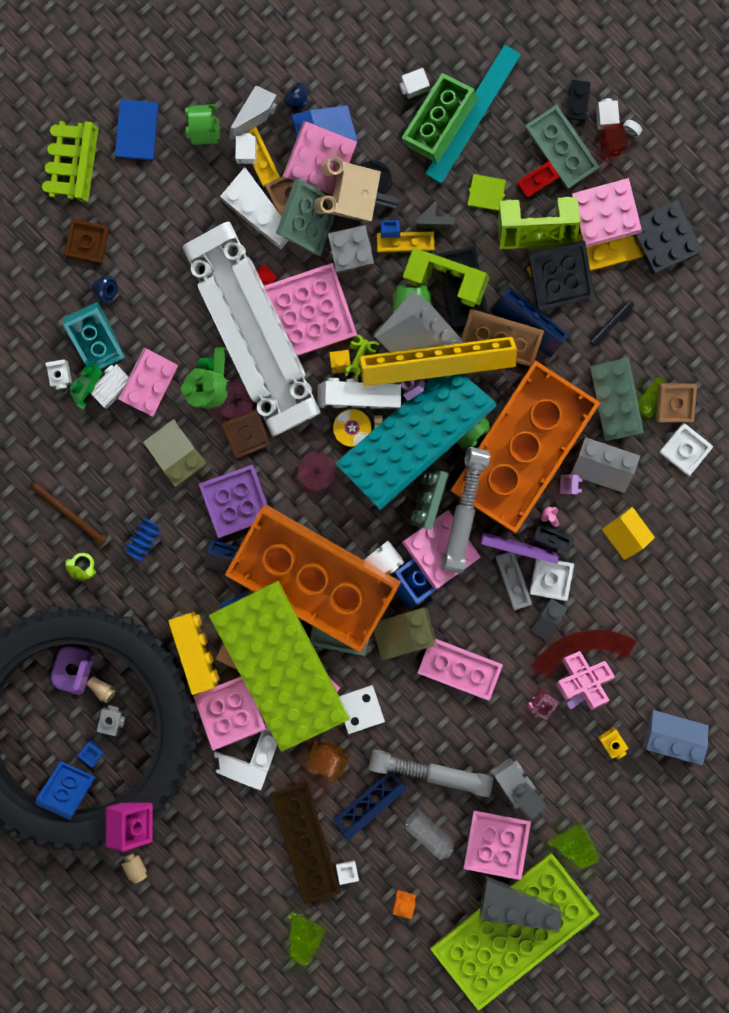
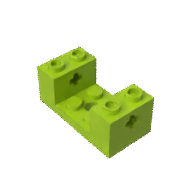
M577 197L558 198L555 217L521 219L519 200L499 201L497 227L500 249L556 247L577 242L580 227Z
M413 247L403 278L407 279L406 283L414 287L419 285L426 286L433 268L446 273V270H449L453 276L463 279L458 293V297L462 299L461 302L471 307H474L475 304L480 306L490 278L487 273Z

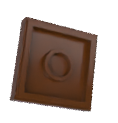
M71 219L64 256L102 265L110 227Z
M257 409L221 422L235 459L271 445Z

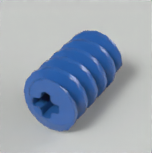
M144 517L142 520L145 522V525L138 524L141 531L134 530L137 537H130L133 544L126 543L125 545L129 550H124L140 561L145 560L142 554H149L146 547L153 548L150 541H157L154 535L160 536L162 534L158 529L161 528L160 526Z

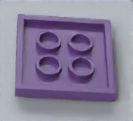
M253 464L199 484L218 538L251 527L260 509L264 505H268Z

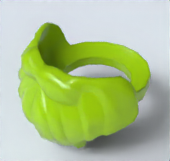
M78 553L72 559L66 560L65 568L73 579L85 581L96 574L94 559L87 553ZM77 558H88L90 561L88 569L83 571L80 567L75 566Z

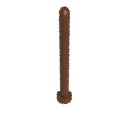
M32 484L31 488L95 539L97 541L96 545L101 547L108 539L107 535L98 533L39 484Z

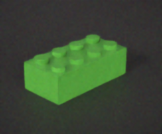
M442 73L402 136L406 147L439 163L478 100L475 89Z

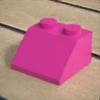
M120 803L106 807V846L119 851H125L151 843L153 804Z

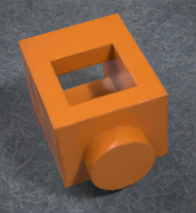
M397 890L392 907L393 914L412 919L416 905V895Z

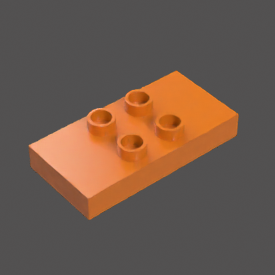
M534 361L493 423L490 431L477 448L488 450L490 452V460L486 470H482L480 474L479 484H477L479 487H477V494H475V501H473L475 503L473 504L474 508L509 531L517 533L600 402L539 362ZM467 466L449 491L459 498H462L461 494H463L462 491L465 488L464 481H466L465 477L467 478L466 474H468L466 472Z
M264 505L260 509L225 574L254 592L279 581L297 617L360 653L401 583L396 578L382 572L368 562L268 505Z

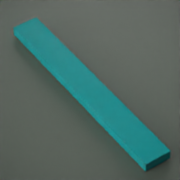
M504 45L476 90L477 102L439 163L433 161L425 173L426 176L442 185L520 58V53Z

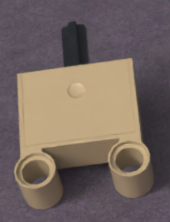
M338 157L328 158L322 162L321 171L324 175L337 176L333 197L323 196L315 200L314 209L318 214H332L361 222L372 221L375 204L394 209L398 207L399 199L397 197L377 192L381 171L343 162ZM330 162L335 166L334 171L330 169ZM324 200L328 204L327 210L322 206Z

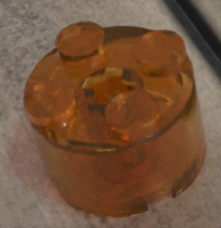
M315 740L305 762L308 766L307 771L312 774L320 773L325 775L327 780L336 782L337 778H341L350 754L347 752L345 755L342 753L343 749L327 741L319 744L318 740Z

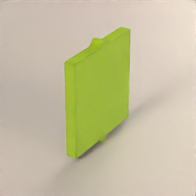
M473 174L472 184L468 190L470 192L468 206L499 211V201H502L505 197L506 180Z

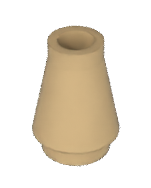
M95 676L87 682V686L90 687L101 702L108 703L116 693L113 686L97 679Z

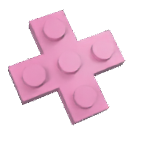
M580 651L562 660L571 675L556 683L565 700L582 694L591 710L603 706L610 701L601 685L615 678L606 661L589 667Z

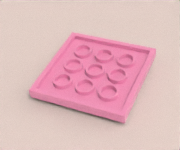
M333 263L264 286L297 356L357 336Z

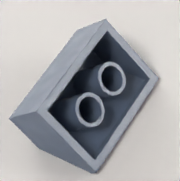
M652 710L642 747L649 751L703 765L708 748V725Z

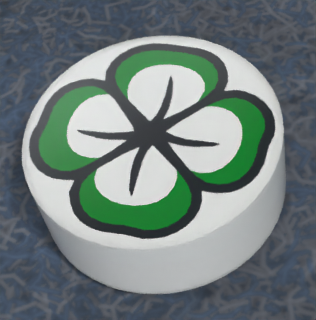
M626 120L622 126L633 137H638L642 132L641 126L632 120Z

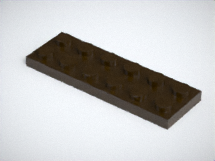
M308 781L272 791L270 794L303 903L307 904L340 894V886Z

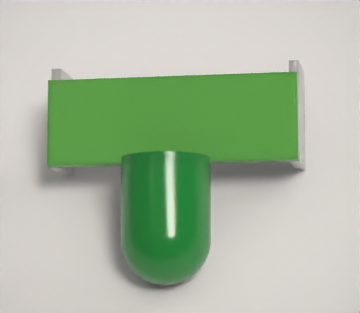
M215 348L214 359L200 358L197 362L200 369L214 368L213 371L219 372L224 376L225 350L227 348Z

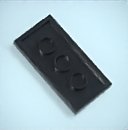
M475 246L437 254V256L479 270ZM446 270V273L441 272L452 329L465 327L470 309L488 314L485 294L482 297L480 306L476 304L474 307L465 305L461 302L462 299L458 297L463 279L453 276L449 270Z

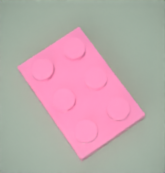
M143 348L118 400L150 416H154L178 365L147 348Z

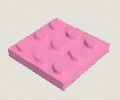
M303 121L283 176L294 181L295 179H301L314 188L333 195L337 175H324L321 171V164L324 160L332 157H338L343 162L349 163L357 142ZM330 162V169L334 171L335 166Z
M629 178L572 193L573 197H577L580 228L583 240L586 242V247L642 233Z
M449 510L435 519L432 530L421 528L402 542L434 590L458 574L441 569L442 556L447 549L454 518ZM469 540L465 553V568L481 558Z
M242 677L194 695L212 750H217L267 730L263 716Z
M473 810L464 869L521 880L531 821Z

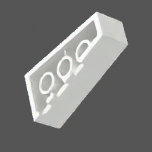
M244 167L220 196L222 202L281 250L288 242L287 239L276 234L281 215Z
M328 378L327 381L318 384L317 405L319 408L332 405L333 408L351 406V408H366V406H370V409H397L401 407V384L388 383L364 387L363 383L358 382V379H346V382H339V378Z

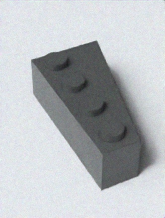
M485 875L480 907V917L482 920L559 931L562 914L559 906Z

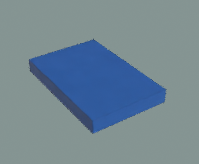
M120 99L115 150L116 158L154 161L159 108L157 102Z
M60 761L37 797L35 804L71 820L95 777Z

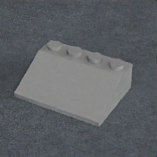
M413 291L374 335L389 352L464 343L431 304Z

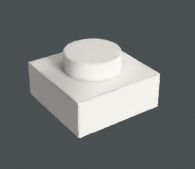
M355 860L336 864L340 885L359 881Z

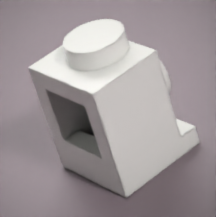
M64 359L46 363L50 386L60 390L66 389L67 385L72 384L68 361ZM60 371L61 376L56 378L55 373Z

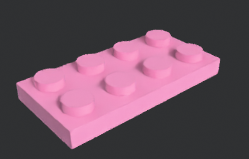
M436 639L437 646L426 649L417 672L418 674L490 701L503 664Z

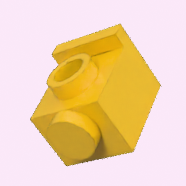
M349 350L330 352L332 374L345 372L347 366L351 365Z
M614 727L597 737L612 759L615 757L620 759L627 754L626 750L629 748ZM617 742L618 747L613 749L612 744Z

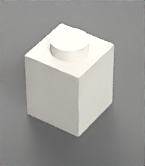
M423 68L402 75L401 83H399L402 94H406L408 99L426 93L430 89V84Z
M608 98L598 102L596 106L597 130L616 129L620 123L618 100L612 101V99Z
M242 133L241 136H236L237 164H256L257 140L250 133Z

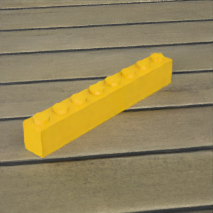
M513 337L360 356V374L363 386L365 387L516 367L517 348Z

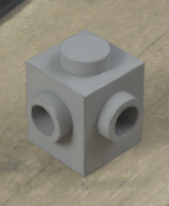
M114 705L104 707L101 711L97 732L113 736L118 735L120 728H123L126 717H123L124 711L119 710L120 707Z

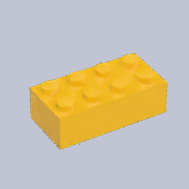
M194 611L168 620L192 695L215 688L220 677L217 669L214 670L212 666L214 658L212 652H208L206 647L208 639L206 634L201 631L202 620L200 615H196Z

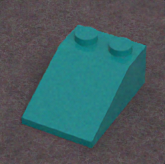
M98 302L64 317L63 326L86 366L92 361L102 369L125 358L110 323Z

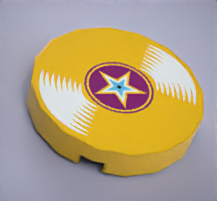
M347 409L336 417L333 430L336 439L342 445L355 447L371 432V423L368 416L362 411Z

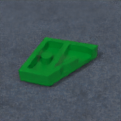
M92 361L84 367L81 376L71 384L69 390L74 402L81 409H84L86 406L83 400L87 392L92 394L102 374L99 366Z

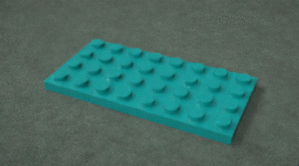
M463 374L431 378L425 384L423 392L405 401L400 408L396 409L335 464L381 510L497 405L494 400Z

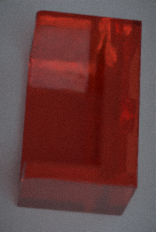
M623 123L605 127V135L598 138L603 160L621 156L628 146Z

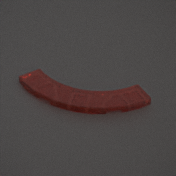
M608 630L579 631L552 643L537 657L532 667L549 676L565 657L579 651L591 649L614 651L628 657L637 641L626 635Z

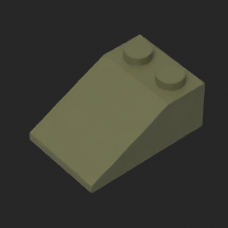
M174 419L143 442L175 487H180L208 465Z
M427 608L381 620L374 629L381 660L437 646Z

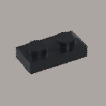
M572 79L566 119L585 121L591 82Z
M538 524L532 539V543L565 557L569 555L574 541L573 537Z

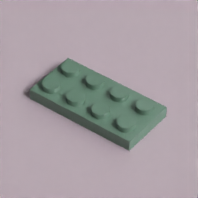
M557 104L525 125L524 128L545 159L550 161L567 190L599 169V165Z
M629 358L590 366L596 398L600 402L598 408L605 441L644 433Z

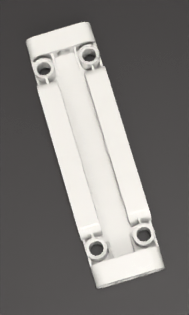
M225 222L184 244L182 248L191 264L192 274L199 281V291L251 399L257 403V411L264 417L272 437L319 415L321 411L311 393L310 384L304 378V369L254 264L246 256V250L240 244L231 223ZM234 247H237L238 253L233 257L232 250ZM201 265L205 266L203 274H200L199 271ZM300 385L304 387V394L302 396L297 391ZM267 402L271 405V410L269 412L265 410V404Z

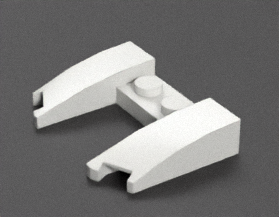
M267 724V730L262 731L250 763L215 751L214 756L219 758L220 769H216V772L261 790L277 747V743Z

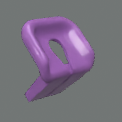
M74 645L61 647L56 654L50 674L52 684L60 690L81 695L88 681L94 661V654L90 650ZM68 664H74L79 667L77 675H70L66 672Z

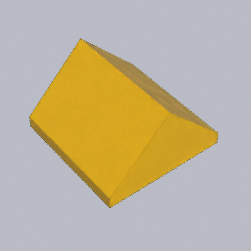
M633 507L601 529L623 560L644 549L655 538Z

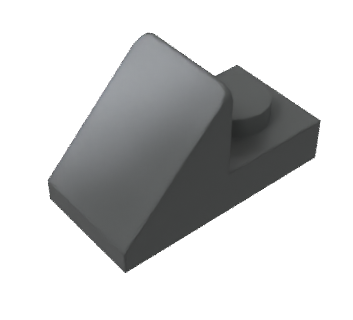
M434 202L416 220V228L454 229L455 217H450V214H439V216H436V202Z
M550 598L530 631L547 641L559 627L558 623L567 608Z

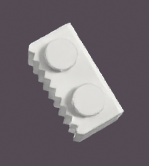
M117 364L109 366L104 371L105 375L97 381L92 392L96 400L106 409L119 398L129 378Z

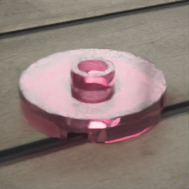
M313 452L301 460L298 466V476L305 487L311 490H322L333 483L336 476V468L329 456ZM319 468L320 474L315 475L313 470Z

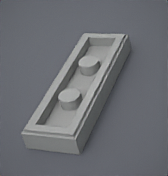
M506 552L495 556L513 610L532 605L515 553Z

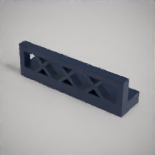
M388 771L336 816L333 821L343 831L346 839L349 840L407 790L406 785L393 771ZM390 775L398 783L393 788H384L385 780ZM373 790L382 791L381 798L378 801L370 800V793ZM358 803H367V811L355 813L356 805ZM345 815L353 816V822L347 828L340 822V819Z

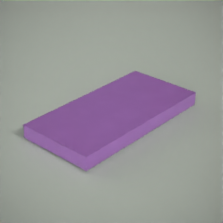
M485 532L481 533L480 541L483 545L557 564L559 559L555 552Z

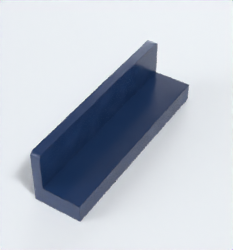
M511 287L502 295L492 309L500 318L544 330L539 349L549 357L553 356L569 336L566 331Z
M212 539L206 552L204 568L226 574L239 548Z

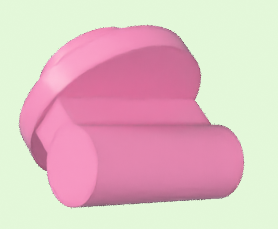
M556 507L544 509L541 520L543 522L549 520L553 527H558L559 521L556 517L558 509Z

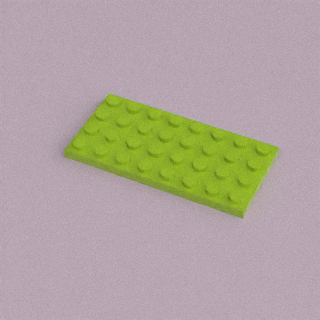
M279 581L209 615L281 752L350 720L342 700Z
M551 852L522 874L521 880L516 879L508 886L520 889L527 894L559 906L562 911L559 931L482 920L480 909H478L430 947L431 951L478 1011L600 915Z

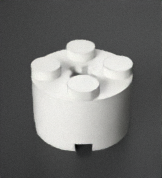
M389 541L385 542L364 559V561L387 574L393 573L404 563L403 558Z

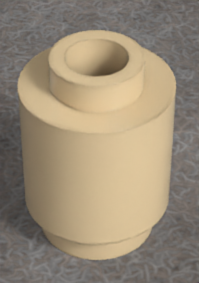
M132 853L123 858L124 862L121 865L129 881L132 880L133 884H136L147 877V870L139 855L134 856Z

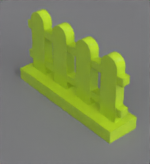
M59 121V125L51 126L50 133L57 137V143H52L47 148L48 153L55 157L54 162H48L45 165V171L52 175L51 181H45L42 184V189L49 193V197L55 198L56 194L68 195V199L74 200L75 197L81 202L89 201L99 129L93 122L78 123V126H67L65 122ZM63 139H76L75 145L63 144ZM61 157L73 158L72 164L60 163ZM58 175L70 176V183L58 182Z

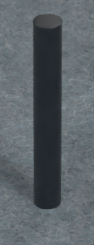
M629 300L589 342L596 346L629 312L634 303Z

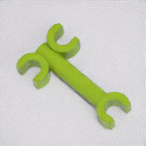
M357 334L353 341H351L350 348L358 350L352 365L347 366L345 376L349 372L355 373L354 379L357 380L360 375V356H364L365 353L367 355L376 354L379 343L376 341L369 342L366 339L363 340L362 336Z

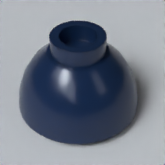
M297 83L285 94L284 102L289 106L303 109L309 103L305 84Z
M104 276L93 282L92 290L98 299L109 303L117 295L118 284L114 277Z

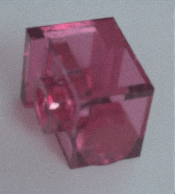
M539 686L537 693L527 706L532 716L537 719L541 717L547 721L560 702L554 694Z

